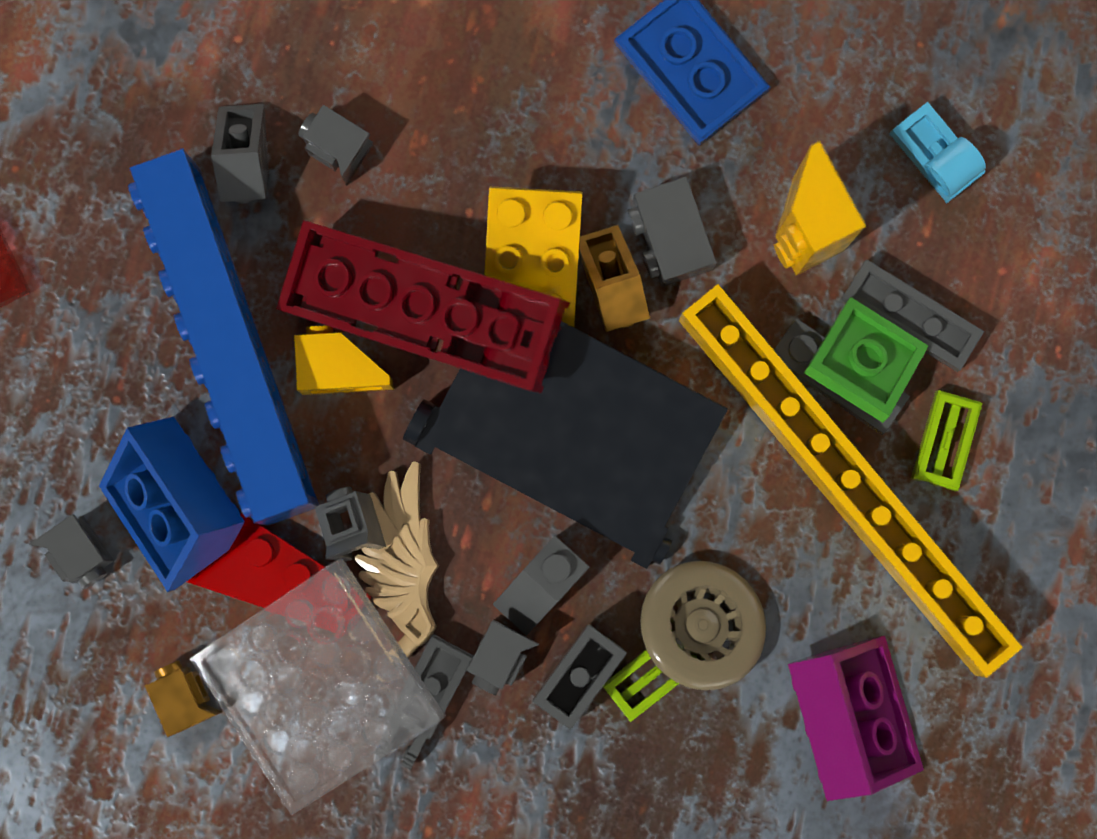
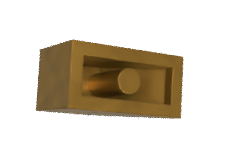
M616 225L580 236L579 254L596 308L606 332L618 328H626L634 323L650 319L641 277L619 226Z

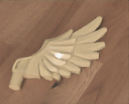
M416 461L412 462L405 474L401 490L397 472H388L384 490V507L376 493H369L386 547L379 550L363 547L361 550L366 556L359 554L355 556V561L367 570L360 571L359 578L371 586L366 587L365 592L373 597L374 604L389 611L387 615L405 634L390 650L403 663L419 646H422L430 639L437 627L429 609L428 588L439 565L431 549L430 520L426 518L421 519L420 516L421 464Z

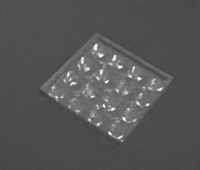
M342 557L190 658L291 816L434 726L445 717V714Z

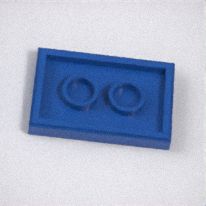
M663 0L616 37L614 41L615 45L698 146L703 144L770 89L769 84L699 0Z

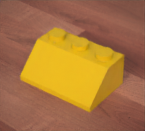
M820 141L810 147L793 176L775 235L778 242L774 244V249L780 262L786 269L792 267L796 276L845 251L866 226Z

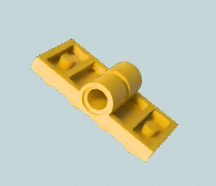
M490 186L485 276L570 302L569 308L565 309L562 321L574 327L582 192Z

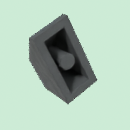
M264 104L222 106L218 109L211 157L220 202L236 201L248 203L256 199H266L269 171Z
M554 536L493 605L527 636L587 571L589 566L560 539Z

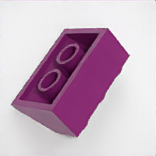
M885 635L817 653L788 664L792 677V686L798 698L805 723V731L811 744L818 769V777L822 783L827 801L872 795L924 770Z

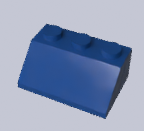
M174 416L126 429L99 487L166 591H173L229 551L245 521L241 517L236 505L231 502L218 483L214 472L208 468L193 446L191 438L183 431Z

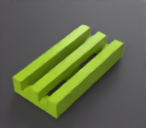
M941 390L935 392L911 479L924 481L934 486H941L955 492L959 490L982 408V402ZM946 402L951 404L933 470L932 473L926 472ZM961 407L968 409L950 477L946 478L942 474Z
M644 650L603 685V688L630 722L679 684L669 678L634 707L631 708L628 705L627 700L662 673L655 665L623 692L619 693L615 688L651 659L647 650ZM690 655L691 657L697 659L696 655Z

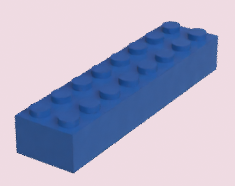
M184 149L130 167L134 182L128 184V189L135 207L138 211L143 210L150 224L143 227L144 235L152 253H158L164 264L165 269L159 271V277L168 297L173 296L178 304L180 313L175 314L174 319L183 341L189 340L196 356L189 359L197 383L199 385L204 384L209 392L211 401L205 402L209 420L214 429L220 428L227 445L220 447L223 460L229 473L235 472L239 477L242 489L236 491L242 513L246 518L251 516L254 523L269 526L315 509L319 502L200 168Z

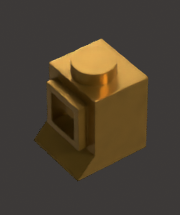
M180 660L154 671L157 680L145 685L167 737L178 734L223 713V711L206 705V702L210 701V697L198 670L192 672L190 667L183 668Z

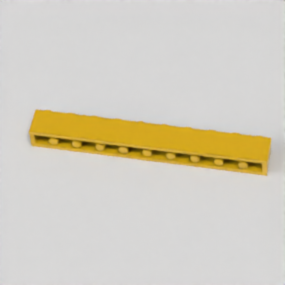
M719 284L681 314L679 322L975 676L989 677L1023 648Z

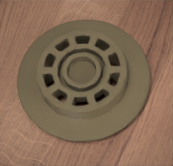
M691 561L669 569L653 583L642 606L641 633L649 656L667 677L688 688L717 690L740 681L756 665L765 644L766 620L762 604L756 592L742 576L718 563ZM692 592L693 600L687 601V593ZM705 593L712 595L713 600L704 599ZM721 603L724 604L729 613H725L720 607ZM675 604L678 606L676 613L673 610ZM730 620L733 621V631H729L728 621ZM726 640L731 642L729 649L722 646ZM714 653L717 660L713 661L708 654ZM690 655H696L697 659L691 657Z

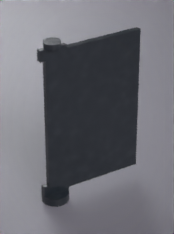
M561 321V329L557 333L551 347L549 367L546 369L541 385L544 386L542 393L529 391L460 368L440 407L425 399L420 403L402 440L430 455L436 447L633 551L634 554L631 561L646 569L651 561L660 565L665 558L673 541L665 537L669 529L665 525L728 410L727 407ZM533 332L531 333L527 348H529Z

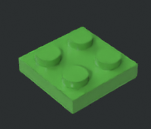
M850 297L840 310L804 374L883 423L891 415L925 354L928 345Z

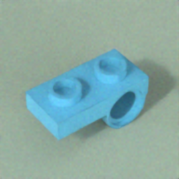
M928 102L890 132L891 137L946 203L986 172V163L977 148L966 138H957Z

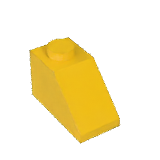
M311 326L306 328L305 335H294L297 391L302 395L394 390L392 378L341 332L334 333L333 327Z

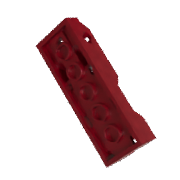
M303 220L276 309L529 391L542 393L544 386L541 385L546 369L549 367L551 347L557 333L561 329L560 324L565 309L569 308L570 302ZM378 252L396 256L399 259L398 264L377 258ZM460 277L463 280L460 290H457L456 286ZM357 320L377 326L378 329L372 332L356 327ZM533 332L529 348H527L531 333ZM440 339L444 340L441 351H437Z

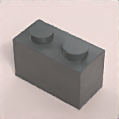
M687 177L634 194L632 201L634 208L627 211L635 235H644L648 251L642 252L650 278L658 276L661 287L714 269L717 262Z
M587 624L534 696L532 702L571 730L627 652Z

